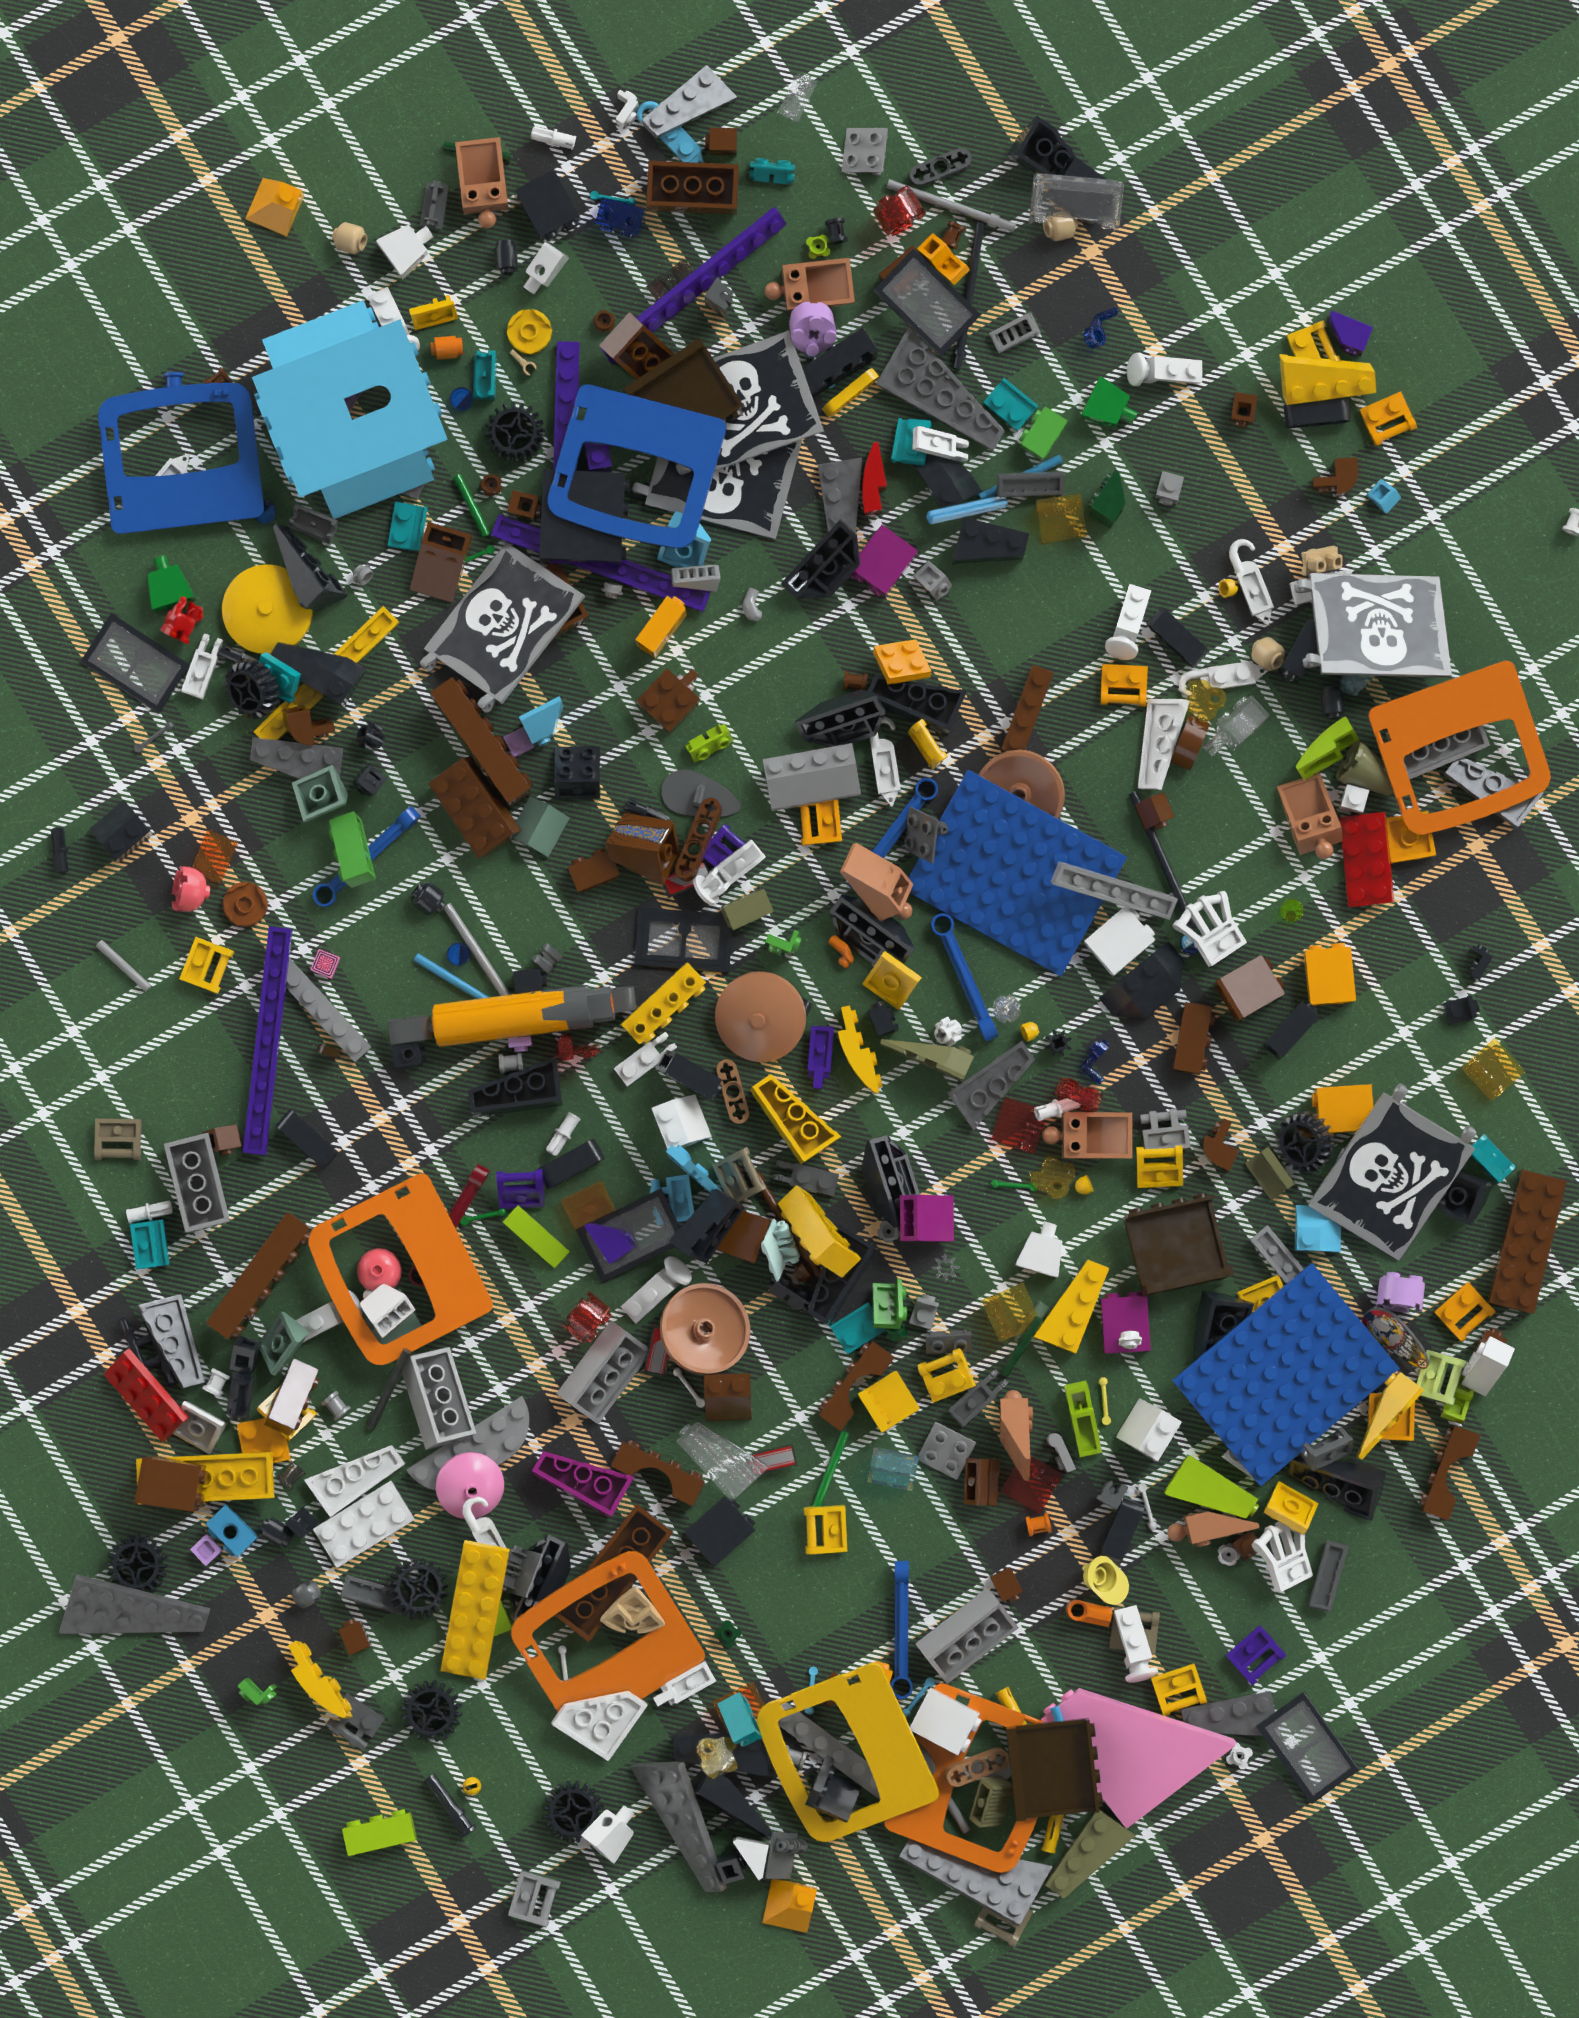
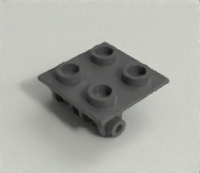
M909 807L904 850L930 863H934L936 838L938 835L947 833V824L943 821L939 822L937 818L927 815L923 811Z
M514 1545L513 1549L509 1551L508 1560L514 1562L515 1565L507 1562V1565L514 1568L512 1571L506 1569V1572L510 1573L511 1576L505 1574L503 1590L527 1598L533 1589L536 1573L541 1568L543 1554L525 1550Z
M772 1832V1837L769 1841V1857L765 1865L766 1879H791L794 1854L804 1853L808 1848L805 1840L797 1839L798 1833Z

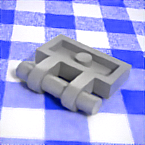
M1174 1108L1169 1109L1168 1112L1156 1113V1111H1149V1114L1140 1115L1141 1124L1150 1123L1151 1129L1142 1130L1144 1149L1175 1148L1176 1145H1182V1149L1191 1148L1188 1125L1179 1126L1178 1119H1187L1186 1110ZM1171 1121V1127L1158 1128V1122Z

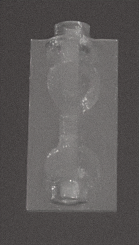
M797 73L778 114L798 123L817 82L811 80V76L807 74L800 75Z

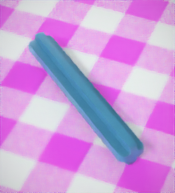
M995 496L927 512L926 519L929 524H935L1006 508L1008 500L1006 497Z

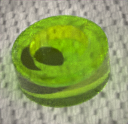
M1296 899L1286 900L1280 909L1282 918L1288 922L1298 921L1304 912L1303 905Z

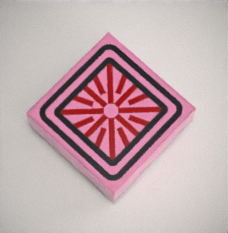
M319 949L310 970L332 979L340 957Z

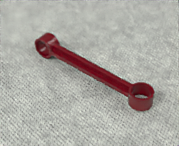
M479 1163L473 1170L466 1186L449 1213L455 1229L490 1173L489 1169ZM413 1266L409 1272L410 1281L416 1286L423 1287V1283H417L414 1280L413 1273L416 1267Z

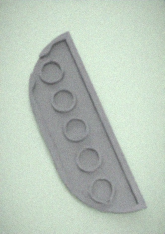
M523 1396L475 1426L477 1434L444 1445L408 1468L407 1472L421 1485L436 1490V1478L440 1469L449 1459L458 1454L476 1452L490 1457L497 1465L505 1462L521 1448L528 1433L529 1411Z

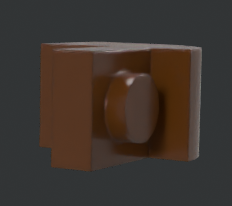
M1358 457L1335 458L1333 461L1334 477L1313 478L1312 490H1318V493L1324 494L1330 493L1331 489H1335V498L1349 493L1358 478Z
M304 705L282 710L284 726L287 732L301 744L315 745L314 736L322 738L328 736L331 732H335L334 723L329 718L311 721L310 710Z
M1189 715L1170 762L1191 771L1210 723Z
M1223 1118L1221 1123L1218 1121L1215 1123L1211 1132L1215 1135L1214 1138L1207 1135L1204 1136L1202 1148L1206 1159L1212 1165L1229 1172L1239 1150L1223 1143L1232 1123Z

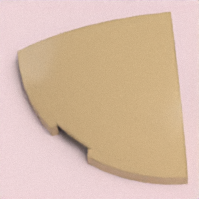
M636 1585L615 1601L600 1618V1621L606 1626L623 1633L626 1632V1628L629 1630L637 1629V1633L640 1634L654 1631L665 1625L661 1615Z

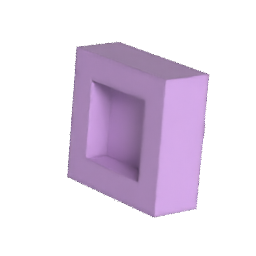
M524 727L503 737L514 757L534 748Z
M532 1037L508 1038L509 1048H514V1052L528 1051V1047H532Z
M206 1534L190 1549L205 1566L223 1551L209 1534Z

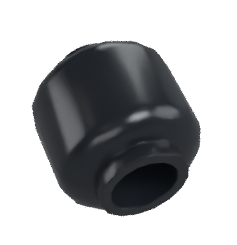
M429 881L425 883L420 882L410 896L412 898V905L426 915H431L434 912L439 913L445 905L443 890Z

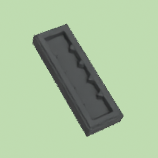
M1063 471L996 474L997 497L1064 495Z
M1326 1540L1308 1606L1331 1612L1349 1546Z
M345 1576L340 1598L401 1615L403 1610L402 1608L397 1611L394 1610V1607L398 1605L396 1601L391 1604L389 1603V1600L394 1595H387L386 1591L393 1588L353 1576ZM400 1590L403 1599L407 1601L408 1592Z

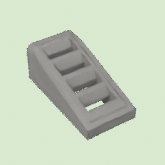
M1027 313L989 334L1000 354L1039 335L1041 331L1033 315ZM1025 321H1027L1031 329V332L1029 333L1023 323ZM1019 325L1023 333V336L1021 337L1019 336L1015 328V326ZM1006 330H1011L1015 338L1014 341H1011ZM1000 333L1003 334L1007 342L1004 346L998 336Z
M719 565L672 568L673 587L717 592L720 582Z

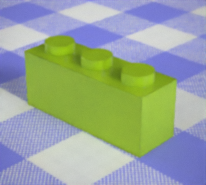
M405 1809L391 1812V1817L383 1818V1815L380 1814L369 1817V1822L361 1823L360 1819L347 1822V1827H344L342 1832L348 1856L415 1841L417 1836L411 1812L405 1813Z

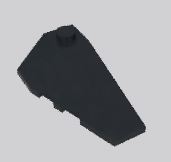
M1036 116L1017 136L1007 157L1053 183L1067 158L1076 157V155L1072 152L1073 149L1061 138L1059 131L1054 126Z
M926 453L925 465L912 464L939 509L966 503L982 493L972 474L957 461Z
M281 642L276 644L270 654L301 674L299 682L343 708L367 671L366 668L348 657Z
M1460 1170L1437 1206L1450 1218L1472 1226L1486 1204L1493 1182Z
M1202 1291L1197 1312L1193 1362L1252 1313L1254 1304L1224 1293Z
M1295 1457L1291 1460L1288 1476L1310 1490H1318L1326 1495L1325 1499L1331 1503L1334 1500L1345 1507L1344 1511L1349 1514L1372 1521L1384 1487L1386 1471L1366 1464L1334 1461L1312 1471L1303 1458Z

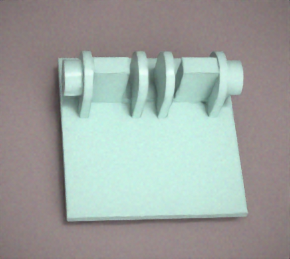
M774 1218L767 1229L761 1247L762 1252L768 1258L769 1270L774 1274L777 1282L781 1277L786 1262L797 1263L800 1254L797 1246H795L796 1243L793 1240L789 1225L785 1221L776 1223Z

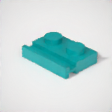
M1005 378L1002 379L983 402L988 409L1016 432L1022 428L1039 407Z
M898 418L891 456L892 463L897 461L903 464L925 465L927 453L913 450V429L917 426L931 429V421L918 419L902 420V418Z
M395 502L388 547L419 552L424 535L428 507Z
M269 653L261 654L259 663H265V668L271 669V675L276 676L274 680L275 683L279 684L277 690L281 693L278 697L287 703L293 702L295 700L294 693L297 692L301 674Z
M164 1220L130 1224L136 1270L170 1265Z
M869 1302L830 1326L847 1355L886 1331L885 1328H873L872 1307Z

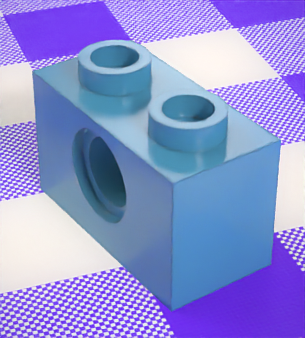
M228 1504L224 1505L206 1523L209 1527L207 1532L215 1540L219 1538L225 1544L223 1548L230 1556L234 1554L237 1557L241 1556L259 1538ZM228 1526L236 1528L237 1534L233 1539H229L225 1535V1529Z

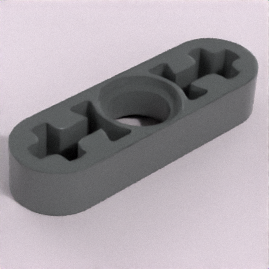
M958 148L915 165L910 170V181L914 186L922 187L963 171L971 164V154L965 148ZM958 154H961L962 157H967L965 164H961V162L953 163L954 169H951L950 161L947 159L951 157V162L958 159ZM937 162H944L947 165V170L944 173H937L934 170V165ZM927 166H930V171L934 177L930 178V173L923 176L922 181L919 178H914L916 171L925 173L928 171Z

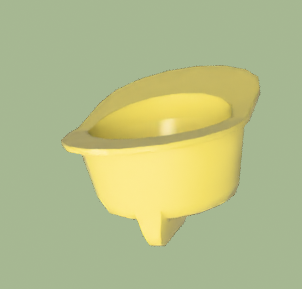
M1099 1556L1083 1566L1084 1583L1104 1602L1116 1605L1126 1598L1129 1591L1128 1579L1111 1559L1106 1556Z

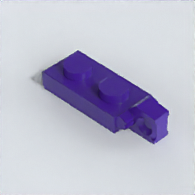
M811 1025L808 1077H814L813 1089L822 1090L823 1078H829L834 1027Z

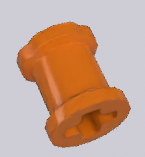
M1048 1512L1044 1513V1516L1026 1517L1029 1537L1046 1531L1052 1533Z

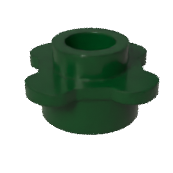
M901 1325L900 1329L886 1328L885 1336L892 1341L902 1342L903 1339L907 1338L906 1334L908 1331L905 1330L903 1325Z
M725 1620L723 1626L714 1633L715 1638L724 1642V1646L727 1648L732 1647L735 1639L742 1635L739 1628L736 1629L730 1620Z

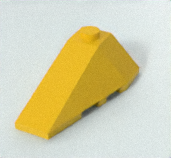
M1398 1372L1396 1375L1392 1373L1384 1382L1387 1386L1381 1394L1356 1456L1359 1460H1362L1383 1437L1384 1431L1387 1432L1396 1423L1397 1416L1405 1413L1424 1391V1389L1401 1372Z

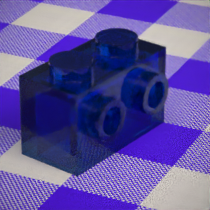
M602 197L595 223L600 225L599 229L612 232L614 228L621 230L622 236L634 239V235L641 234L647 209Z

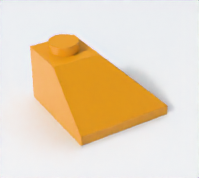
M263 178L245 219L287 237L303 201V191L281 181Z
M772 1879L762 1923L807 1933L817 1887L782 1879Z

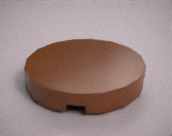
M244 881L234 884L227 890L222 906L224 914L229 921L237 926L250 927L263 920L267 913L268 900L261 887Z

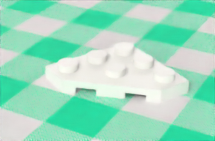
M629 1691L565 1703L551 1723L568 1736L609 1761L647 1707V1703Z

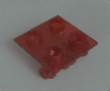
M563 1033L559 1036L555 1058L560 1057V1061L574 1059V1055L583 1054V1058L594 1057L597 1052H600L601 1044L573 1047L571 1035Z
M1061 1077L1054 1095L1058 1096L1057 1099L1063 1100L1068 1098L1082 1104L1080 1108L1085 1111H1098L1103 1097L1102 1094H1099L1098 1090L1078 1085L1079 1083L1072 1078L1065 1079Z
M1005 1097L991 1140L1034 1154L1045 1120L1038 1121V1118L1036 1119L1034 1108L1037 1106Z
M1030 1456L1029 1481H1024L1017 1467L1014 1466L1000 1492L1041 1514L1063 1474Z

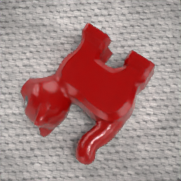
M182 596L174 608L166 615L165 623L160 631L185 644H189L188 638L195 624L203 620V607L189 601L186 614H183L182 610L186 606L187 599Z

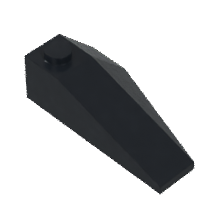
M278 524L273 526L293 591L299 598L298 602L303 608L319 611L348 596L332 573L327 575L320 568L322 562L306 552L307 546L289 527Z
M716 1767L712 1769L703 1768L691 1780L695 1796L698 1800L716 1808L720 1807L721 1813L734 1819L738 1818V1822L771 1839L772 1831L733 1783L724 1777L725 1772Z

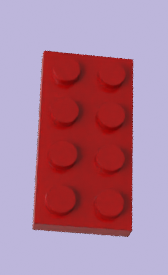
M1386 812L1340 817L1348 907L1395 903Z
M130 1349L123 1352L104 1373L108 1381L117 1389L124 1400L130 1404L162 1443L189 1418Z

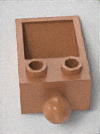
M500 137L455 142L464 215L480 213L478 217L479 225L489 229L496 223V217L492 211L509 210ZM497 192H499V194H498L497 196H492V195H491V193H497ZM471 195H472V196L477 195L476 198H474V199H471V198L468 197V196H471Z
M850 258L782 265L783 286L776 282H771L766 285L764 290L765 296L770 300H777L781 295L785 296L787 315L791 314L796 306L804 302H810V304L821 302L829 308L855 303ZM799 273V277L794 279L791 277V274ZM800 294L802 299L799 301L794 300L793 296Z
M1320 773L1313 775L1305 781L1302 778L1277 786L1299 854L1315 850L1316 855L1320 859L1330 858L1333 854L1332 845L1343 841L1342 827Z
M854 843L840 871L842 876L879 921L894 915L901 920L910 918L912 907L906 900L913 883L901 868L858 843Z
M1064 1112L1062 1113V1131H1059L1054 1126H1049L1043 1131L1042 1137L1047 1144H1056L1059 1140H1062V1159L1132 1158V1113ZM1073 1119L1079 1121L1080 1125L1078 1128L1072 1127L1071 1122ZM1073 1142H1077L1079 1144V1149L1077 1151H1074L1071 1148Z
M1011 1390L1005 1394L1003 1399H1000V1441L1024 1481H1029V1432H1032L1033 1407H1028V1398H1022L1018 1391Z
M1203 1511L1183 1516L1185 1526L1177 1523L1172 1524L1167 1530V1535L1174 1542L1183 1540L1185 1535H1187L1189 1543H1195L1196 1547L1209 1545L1211 1539L1257 1529L1259 1524Z

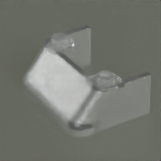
M1035 174L1031 191L1029 223L1033 224V221L1047 223L1048 219H1052V217L1095 220L1104 229L1118 231L1124 183L1117 180Z

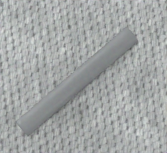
M103 940L97 943L96 947L145 992L151 988L152 985Z

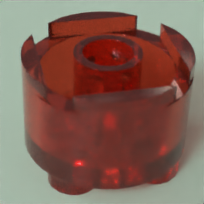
M908 185L899 189L893 197L887 195L878 201L879 205L873 209L875 217L888 237L890 234L895 236L913 226L912 222H914L915 218L920 221L926 215L924 208Z
M590 1291L586 1293L589 1298L587 1300L582 1298L567 1316L569 1323L567 1325L562 1323L561 1325L564 1330L582 1344L585 1341L590 1343L598 1332L595 1330L600 1323L604 1326L612 1316L609 1313L611 1308Z

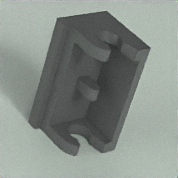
M717 278L704 296L705 305L726 319L729 315L727 311L729 305L726 301L733 305V300L730 297L733 296V293Z
M295 504L294 514L289 519V528L331 545L340 525L338 520Z
M1342 1427L1337 1429L1338 1433L1334 1434L1333 1437L1311 1447L1308 1443L1302 1444L1304 1450L1300 1455L1312 1471L1352 1454L1353 1438Z
M1107 1481L1100 1493L1096 1494L1094 1498L1117 1509L1128 1487L1120 1484L1115 1492L1114 1487L1110 1489L1113 1481Z

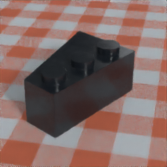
M964 517L952 565L986 561L1023 560L1030 533Z
M715 1189L671 1237L669 1242L687 1256L707 1264L745 1207L727 1193Z

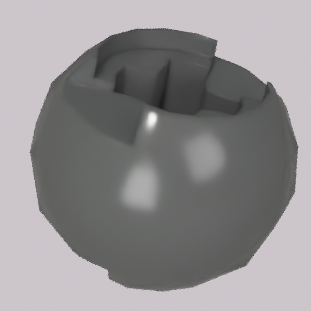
M312 1580L298 1585L292 1591L293 1601L301 1608L314 1604L315 1601L321 1598L320 1587Z

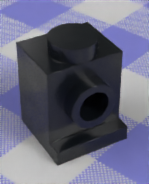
M369 764L360 770L351 783L356 786L355 789L360 794L375 796L387 778Z
M883 1001L871 1005L868 1015L877 1037L899 1029L898 1023L895 1025L892 1023L896 1019L891 1007L887 1009Z
M240 1336L233 1345L229 1369L251 1375L257 1367L262 1342Z
M735 1848L722 1852L716 1866L723 1883L727 1884L745 1879L747 1862L738 1849Z

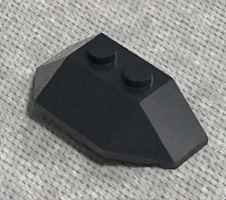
M840 519L781 582V585L796 599L831 597L861 565L857 534Z
M859 689L819 703L797 719L795 724L805 742H814L821 746L834 747L876 736L886 712L876 693Z
M841 895L829 912L838 937L874 965L884 951L902 964H905L915 949L904 926L892 917L879 921L861 898Z
M1168 941L1098 999L1112 1016L1146 1019L1181 990L1183 958Z
M888 1135L866 1142L861 1168L875 1211L890 1225L897 1228L900 1227V1195H920L907 1153L894 1143Z
M547 1535L543 1540L527 1549L543 1554L542 1565L536 1573L533 1589L527 1598L509 1593L512 1620L515 1621L531 1607L564 1586L571 1570L568 1543Z

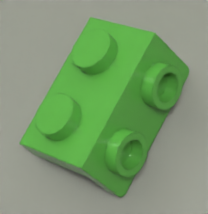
M794 930L790 942L768 934L765 946L768 947V952L781 956V953L791 956L792 951L797 953L802 940L799 937V931Z
M897 1278L895 1284L873 1283L871 1287L873 1328L900 1329L902 1321H906L907 1307H903V1300L906 1299V1287L902 1286V1279Z
M250 1678L244 1679L238 1685L241 1689L239 1694L247 1702L252 1700L256 1705L261 1703L265 1705L276 1695L274 1690L277 1686L275 1684L269 1686L264 1692Z

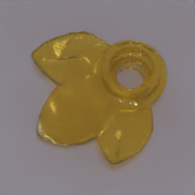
M1195 679L1189 681L1188 686L1192 694L1186 698V700L1190 701L1187 712L1198 713V719L1201 723L1211 721L1216 716L1217 709L1222 708L1226 703L1225 692L1221 688L1212 687L1206 680ZM1217 696L1219 698V701L1213 702L1211 701V697Z
M1049 1155L1043 1161L1042 1171L1031 1172L1030 1179L1036 1189L1047 1191L1048 1195L1054 1199H1061L1068 1194L1069 1184L1075 1179L1076 1172L1072 1163L1062 1166L1057 1158ZM1055 1184H1060L1062 1188L1060 1190H1055L1053 1186Z
M720 1737L716 1740L704 1738L699 1741L697 1754L701 1758V1769L708 1777L715 1779L719 1770L721 1772L737 1770V1762L731 1754L737 1744L735 1745L732 1739L728 1737ZM708 1747L712 1752L707 1753L704 1751V1748Z

